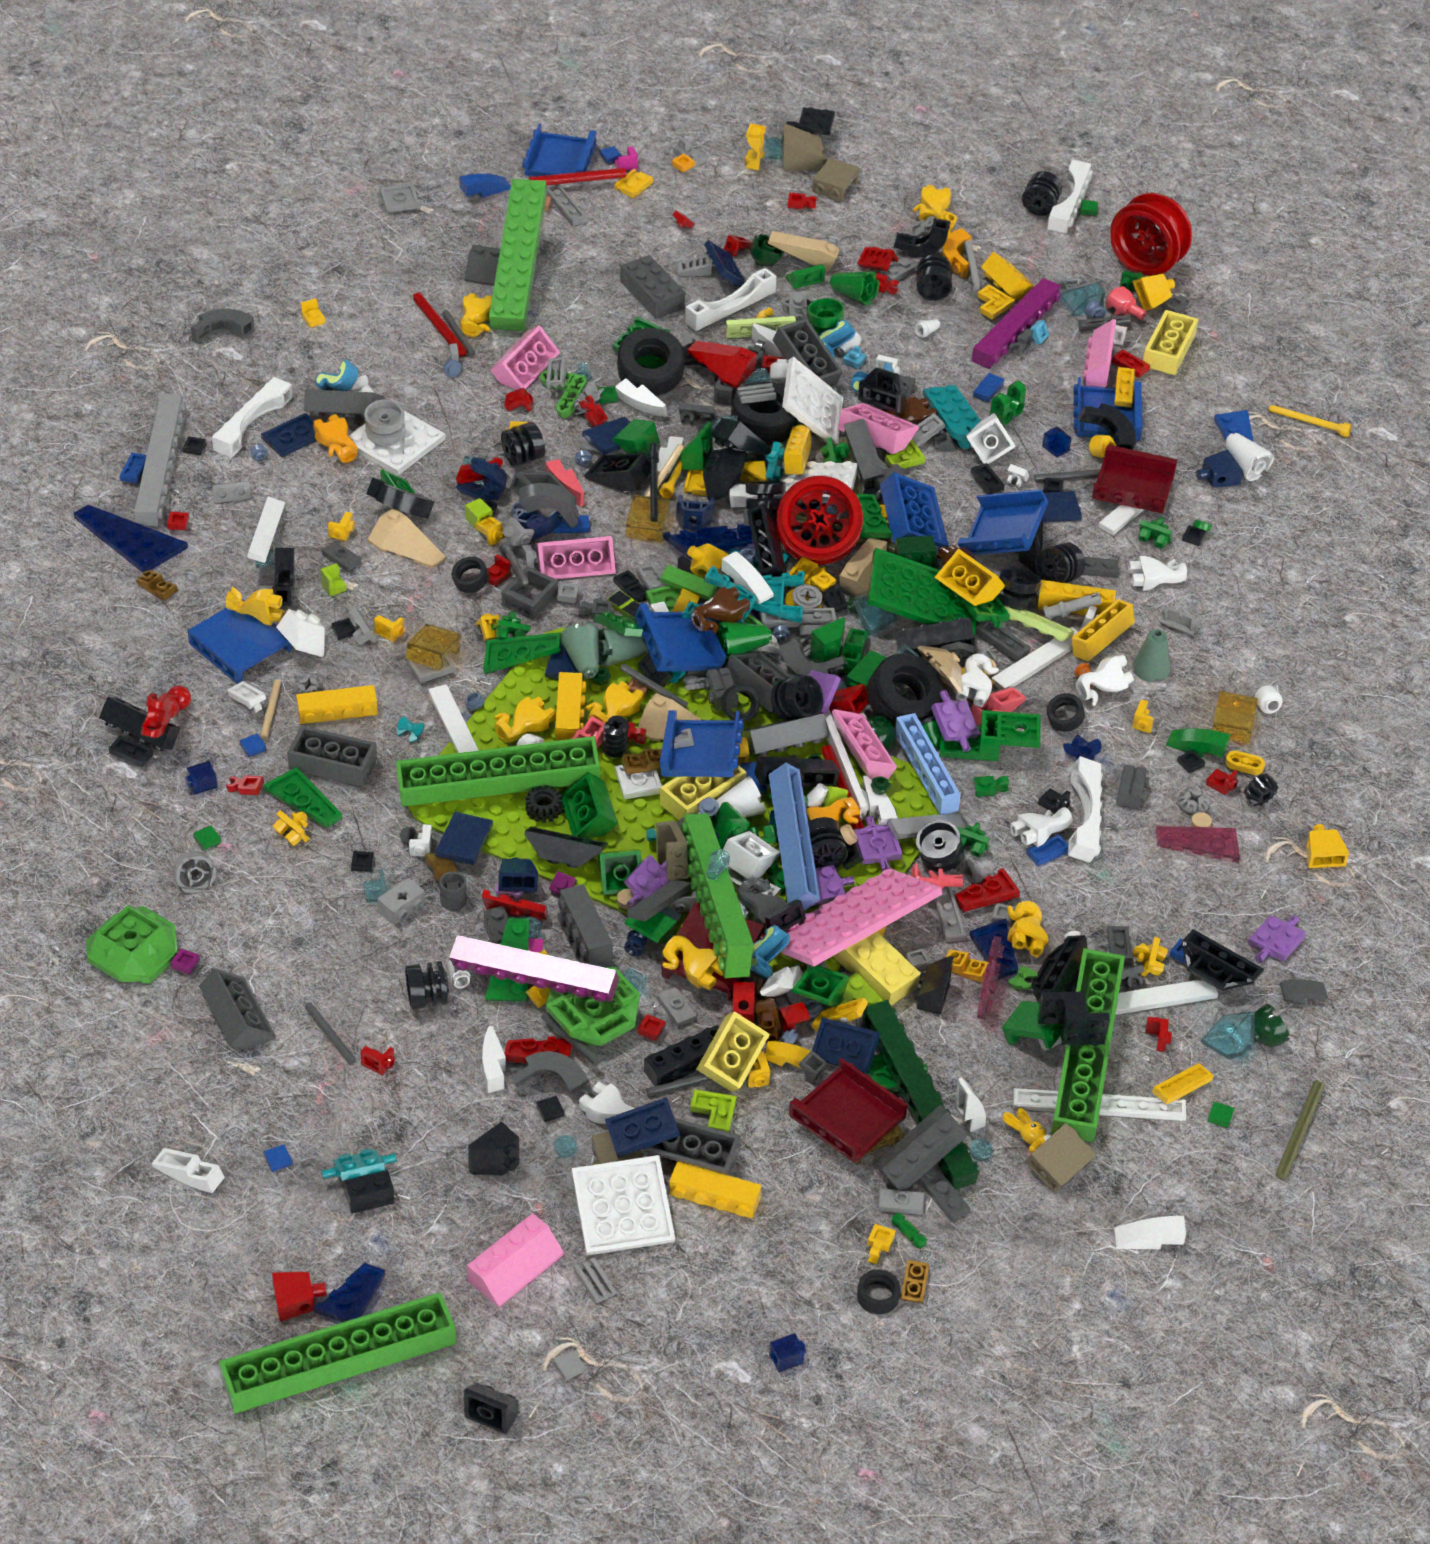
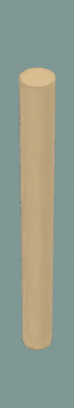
M678 444L658 474L657 489L684 449L683 445ZM650 488L641 500V503L645 506L650 501Z
M275 679L273 682L260 735L262 740L268 739L281 686V681Z

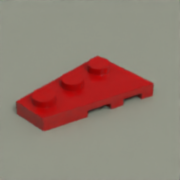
M1001 868L998 870V874L994 876L988 875L980 884H972L956 893L955 899L962 911L966 912L1019 898L1020 890L1005 869Z
M483 889L482 899L486 910L504 906L506 913L511 917L519 918L520 916H526L534 921L547 919L548 910L546 905L523 899L515 902L504 894L495 897L490 895V891Z
M555 1036L547 1037V1040L536 1041L533 1038L507 1040L504 1055L508 1062L528 1064L525 1057L539 1052H557L570 1058L573 1046L565 1039H556Z

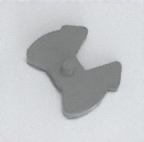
M689 333L684 336L680 343L685 348L696 341L704 340H698Z
M582 437L577 439L582 450H588L589 453L591 450L599 452L593 445L587 444Z
M692 675L683 677V683H686L685 689L692 691L705 687V683L702 682L706 678H698Z

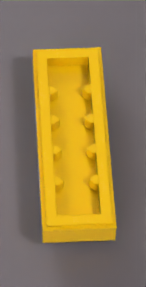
M863 997L822 1010L816 1016L812 1028L818 1031L822 1017L842 1023L860 1018L868 1001Z
M1197 1063L1154 1086L1152 1093L1168 1105L1211 1082L1214 1075L1200 1063Z

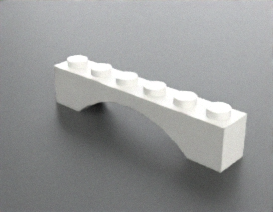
M1072 160L1067 176V183L1072 190V194L1062 203L1053 206L1049 215L1048 230L1067 234L1069 227L1072 228L1078 208L1080 209L1085 191L1088 189L1089 180L1092 179L1091 163Z
M767 268L753 273L738 290L726 298L713 302L698 300L687 305L685 323L693 330L698 331L775 293L776 275Z
M276 377L267 382L218 432L214 433L212 436L213 451L232 458L242 448V435L253 420L266 412L283 408L293 398L292 384Z
M1080 756L1071 768V784L1081 799L1084 819L1083 825L1077 828L1068 841V856L1090 863L1095 856L1099 855L1101 845H1099L1101 830H1099L1102 819V816H1100L1102 806L1100 795L1102 793L1101 780L1103 773L1101 772L1100 763Z

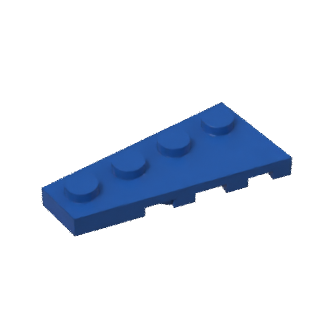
M1248 410L1216 414L1214 416V421L1225 442L1230 434L1239 433L1253 441Z

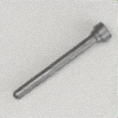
M501 539L498 543L500 552L507 555L521 584L527 586L529 581L513 553L514 546L509 539Z

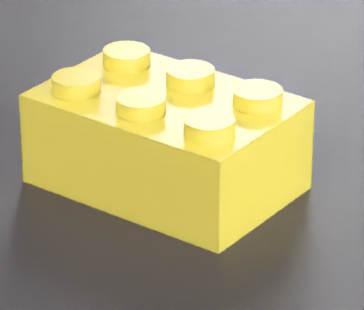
M734 1011L725 1016L696 1070L730 1092L736 1091L741 1088L770 1034Z

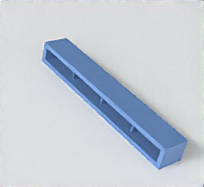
M784 763L769 774L772 803L787 902L790 903L795 899L800 900L805 911L820 901L800 770L788 763Z

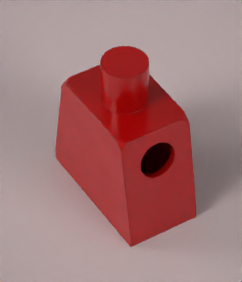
M860 684L837 690L829 707L832 718V711L834 709L860 714L869 703L865 685Z
M733 982L732 1012L735 1011L753 1023L755 982Z
M308 1272L272 1273L279 1322L314 1311V1298L327 1296L325 1282L311 1284Z

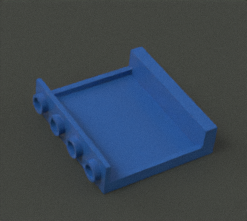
M539 123L537 129H534L533 139L530 140L529 148L526 150V158H523L522 168H525V175L537 177L587 172L596 147V131L590 130L588 138L541 132V123Z
M1078 377V382L1074 384L1073 406H1076L1073 410V417H1076L1074 418L1073 429H1076V436H1111L1100 425L1079 422V414L1084 406L1099 408L1100 404L1104 403L1115 407L1129 419L1135 430L1136 441H1140L1142 433V382L1134 381L1132 408L1114 406L1115 388L1081 386V377Z
M1042 489L978 495L976 498L981 507L968 538H959L958 546L960 548H967L973 555L1030 550L1049 502Z
M227 607L188 630L189 644L236 684L243 681V672L280 649L284 648L289 653L292 652L291 643L276 628L277 625L275 623L271 626L266 625L254 616L240 614L227 609Z
M647 603L639 604L635 620L643 629L642 637L657 671H708L722 668L723 663L726 661V653L723 651L720 639L717 638L716 633H712V630L699 631L691 619L682 617L683 612H650Z
M669 710L660 758L661 776L733 777L734 769H738V757L736 756H740V744L738 743H742L741 731L744 729V720L740 719V712L736 711L735 720H677V710ZM690 728L694 746L674 749V738L680 735L681 731Z

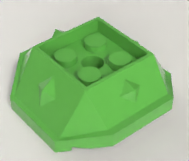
M127 905L122 911L106 920L86 940L87 961L120 982L141 981V983H151L171 965V961L178 953L175 924L145 906L133 907Z
M607 967V969L616 970L619 977L612 1002H599L592 997L585 996L581 998L570 992L559 993L552 988L550 989L546 1011L570 1037L580 1040L587 1046L597 1045L601 1047L635 1028L640 993L616 967Z

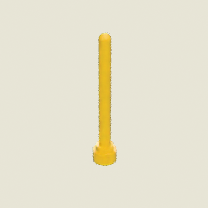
M1270 405L1268 408L1270 412L1335 430L1340 436L1348 438L1352 428V424L1346 422L1344 424H1337L1274 405Z
M680 459L668 482L662 484L659 490L660 496L665 499L672 498L675 493L674 484L683 469Z

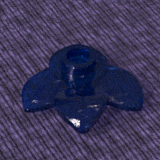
M1079 735L1075 736L1072 744H1063L1064 751L1068 755L1075 757L1076 760L1081 756L1094 761L1095 755L1100 753L1102 748L1099 739L1088 743Z

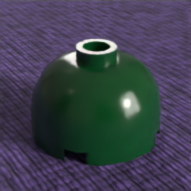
M764 234L754 237L750 246V254L757 265L773 266L781 260L784 251L768 244L770 236Z
M882 716L866 719L887 752L891 751L896 741V730L893 724Z
M1265 1004L1256 1010L1251 1017L1250 1025L1252 1030L1250 1035L1255 1042L1260 1041L1265 1046L1276 1047L1290 1040L1288 1038L1290 1034L1281 1016L1274 1015L1272 1012L1275 1009L1270 1004Z

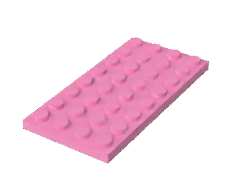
M886 869L882 874L869 878L864 884L851 888L849 892L845 893L846 895H839L835 897V900L820 905L817 910L806 913L805 920L785 931L790 935V941L780 953L811 966H816L942 895L941 887L893 869Z

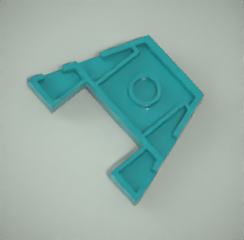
M711 566L704 582L719 588L723 586L726 589L735 587L740 593L737 600L740 601L746 598L750 602V610L743 614V619L735 622L744 623L756 603L757 596L741 585H735L730 581V577L725 574L722 576L717 572V568ZM689 602L683 611L682 617L691 619L693 609L701 605ZM705 618V619L708 620V621H714V622H716V623H719V622H720V621H716V620H712V619Z
M798 571L797 575L782 573L781 577L773 578L771 575L762 576L774 595L761 604L756 602L752 609L802 623L803 606L783 605L784 586L798 587L804 585L805 571Z

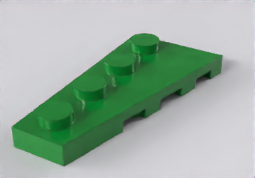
M602 611V614H595L594 621L607 628L615 630L624 636L642 637L643 629L630 616L613 615V612Z
M558 632L487 640L483 671L485 674L559 653L562 647V634Z
M297 767L263 784L266 792L295 810L304 812L308 818L325 828L342 820V813Z
M508 918L500 945L528 951L529 918ZM491 975L485 1001L527 1002L526 991L528 983L519 984L512 979L505 978V980H501Z

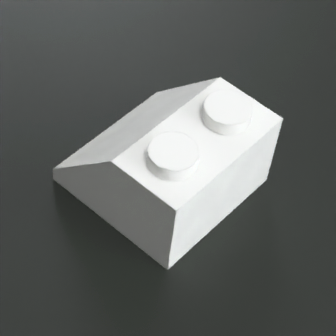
M995 413L979 422L966 436L983 463L990 464L1016 447Z
M288 609L276 628L296 650L323 657L325 628L319 622L320 619L314 614L307 615L301 610L294 611Z
M747 831L729 838L722 854L726 866L734 869L741 874L742 878L747 880L749 878L761 877L779 857L780 852L751 831Z

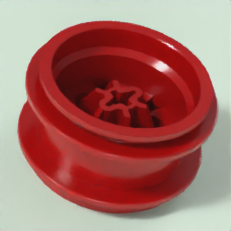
M1143 193L1133 198L1127 206L1116 213L1110 227V240L1115 255L1124 266L1135 273L1140 272L1143 275L1154 276L1169 271L1176 262L1180 261L1188 253L1192 243V227L1187 213L1175 200L1158 193Z
M821 475L804 478L793 484L780 501L776 523L778 536L787 552L797 560L804 557L817 563L818 566L835 563L846 557L859 540L863 525L862 506L854 491L847 484L836 478ZM823 494L830 495L826 505L822 504ZM800 500L806 506L805 511L796 505ZM811 502H817L819 504V508L811 509L809 507V504ZM831 506L835 507L837 513L830 514L827 509ZM847 512L848 518L837 519V516ZM798 515H804L806 517V521L800 523L796 520V517ZM816 517L819 519L823 517L824 524H822L821 522L817 524ZM835 524L841 525L842 530L840 532H835L832 529V526ZM797 526L802 527L801 530H798L796 532H793L791 528ZM807 532L811 535V539L803 540L801 535ZM831 536H836L841 540L836 543ZM826 537L829 539V543L822 545L819 539ZM813 540H817L816 548L810 547Z

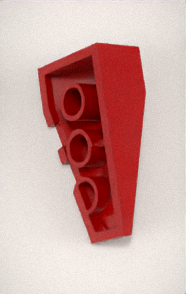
M696 341L687 349V353L699 363H704L711 373H716L720 381L734 388H738L756 370L757 354L743 347Z

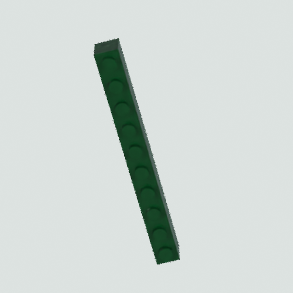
M888 1000L866 1006L862 1020L868 1030L881 1033L877 1048L918 1125L939 1105L944 1107L942 1096L939 1091L935 1090L931 1075L926 1073L922 1058L917 1056L914 1043L908 1039L905 1026L902 1023L900 1024L896 1009L891 1007ZM963 1141L938 1162L945 1178L955 1190L976 1183L980 1169L977 1162L972 1160L968 1145L964 1144Z

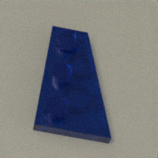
M1006 918L970 931V938L985 960L989 962L991 969L998 979L1014 975L1018 972L1014 949L1011 942L1007 940L1008 928Z
M367 1263L362 1264L345 1279V1283L337 1290L331 1291L327 1299L314 1306V1313L341 1323L362 1317L385 1277V1270Z

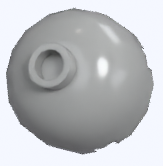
M190 851L182 854L176 860L173 874L182 890L189 893H200L204 891L202 888L213 883L216 877V868L212 860L204 853Z

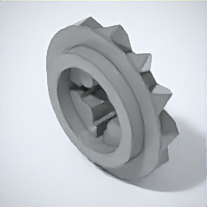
M800 585L794 589L792 594L793 603L804 608H816L822 602L821 592L812 585ZM806 594H808L809 601L805 600Z
M311 675L309 677L302 676L301 679H296L293 684L295 696L296 694L324 690L323 681H320L318 677L313 678Z
M1195 787L1192 790L1186 788L1184 792L1179 794L1178 805L1188 813L1204 812L1209 807L1210 800H1208V794H1203V790L1196 791Z

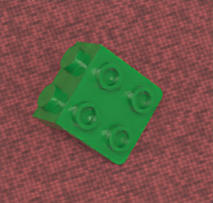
M728 802L721 804L712 823L721 851H723L729 838L745 833L750 825Z

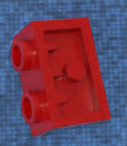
M865 246L857 264L862 268L887 271L891 261L898 262L899 258L889 248L880 249L875 246Z

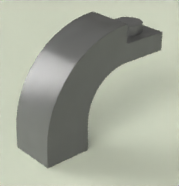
M215 309L199 315V322L191 326L192 341L195 343H199L217 332H229L243 339L255 331L254 318L245 312L235 309Z
M535 483L519 488V502L527 513L541 508L554 509L564 517L571 528L578 526L580 514L576 508V498L565 488L550 483Z
M799 640L779 646L786 664L801 676H809L811 670L831 674V670L833 673L839 672L844 669L843 666L848 665L846 657L843 656L823 663L811 662L805 656Z
M547 1051L525 1057L529 1066H520L513 1071L514 1075L511 1076L516 1086H519L539 1073L551 1072L564 1080L571 1093L590 1082L582 1068L573 1059L557 1052Z

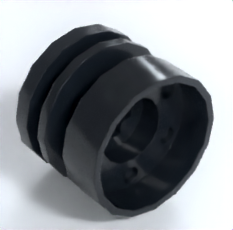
M1038 171L1033 174L1022 194V203L1026 210L1038 216L1051 213L1053 206L1056 205L1062 193L1063 186L1060 179L1047 171Z
M928 255L918 262L916 267V289L918 294L929 301H938L947 297L952 291V266L950 261L940 255Z
M531 421L519 425L518 429L513 427L510 430L502 431V448L508 462L512 466L516 467L527 463L528 460L533 461L544 457V439L534 422Z
M1061 543L1043 549L1037 555L1035 561L1036 573L1041 580L1068 583L1080 578L1083 574L1085 557L1079 547L1072 543Z
M807 675L777 681L771 691L772 708L776 715L784 720L816 715L823 704L821 686L816 679Z
M828 817L809 821L808 826L815 868L834 865L837 868L842 865L848 857V850L840 832L841 827L838 821Z
M442 961L435 962L436 971H433L431 962H427L426 972L424 973L420 964L405 966L406 985L411 1009L425 1008L426 998L430 997L433 1006H437V996L440 998L441 1005L448 1003L449 985Z

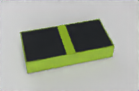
M621 590L606 599V601H612L613 609L623 616H630L636 621L635 615L640 603Z

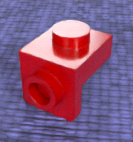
M523 387L505 395L504 407L507 411L523 405L529 412L532 410L534 400L532 395Z
M1148 1017L1145 1033L1156 1034V1051L1165 1052L1166 1044L1171 1043L1172 1032L1168 1031L1169 1019Z

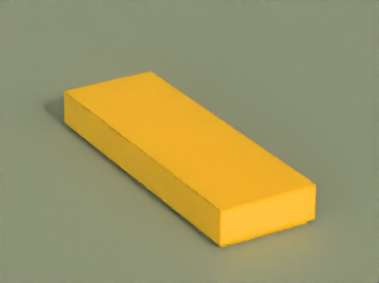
M1117 367L1114 406L1132 408L1135 369Z

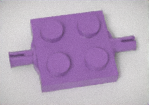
M943 690L939 693L943 702L934 703L931 707L944 741L953 740L960 742L963 752H967L971 749L967 739L976 738L980 734L967 701L950 700L947 690Z
M868 816L865 819L867 827L854 829L864 858L862 865L880 863L882 871L890 869L888 861L902 859V851L898 839H895L889 825H876L874 817Z
M650 854L624 881L633 894V897L627 902L630 908L670 882L667 879L666 860L660 865Z
M834 865L815 868L820 901L812 906L827 904L835 900V897L839 895H846L843 886L854 885L853 876L840 878Z
M1270 915L1249 938L1248 944L1260 951L1255 956V960L1262 963L1267 956L1284 962L1306 937L1305 931L1295 927L1296 923L1299 922V918L1292 915L1285 922Z

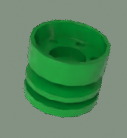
M822 298L809 304L808 320L818 336L828 329L836 328L837 322L844 320V306L840 301L832 298Z

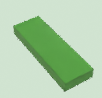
M667 565L660 577V582L680 590L684 588L707 601L714 597L715 593L719 590V587L704 582V578L671 565Z

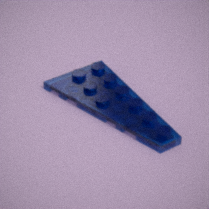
M89 504L74 512V519L142 573L152 570L188 548V542Z
M737 524V528L728 529L727 526L699 528L697 532L680 530V534L670 535V532H663V539L690 560L692 558L687 555V551L691 546L699 547L707 543L722 551H730L732 548L745 547L750 543H754L750 526H745L744 524Z

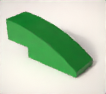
M850 628L841 656L846 657L848 665L843 666L844 669L839 672L849 674L862 660L869 631Z
M1209 729L1172 730L1166 746L1184 752L1194 750L1200 757H1203L1205 753H1209L1223 758L1229 745L1231 734Z

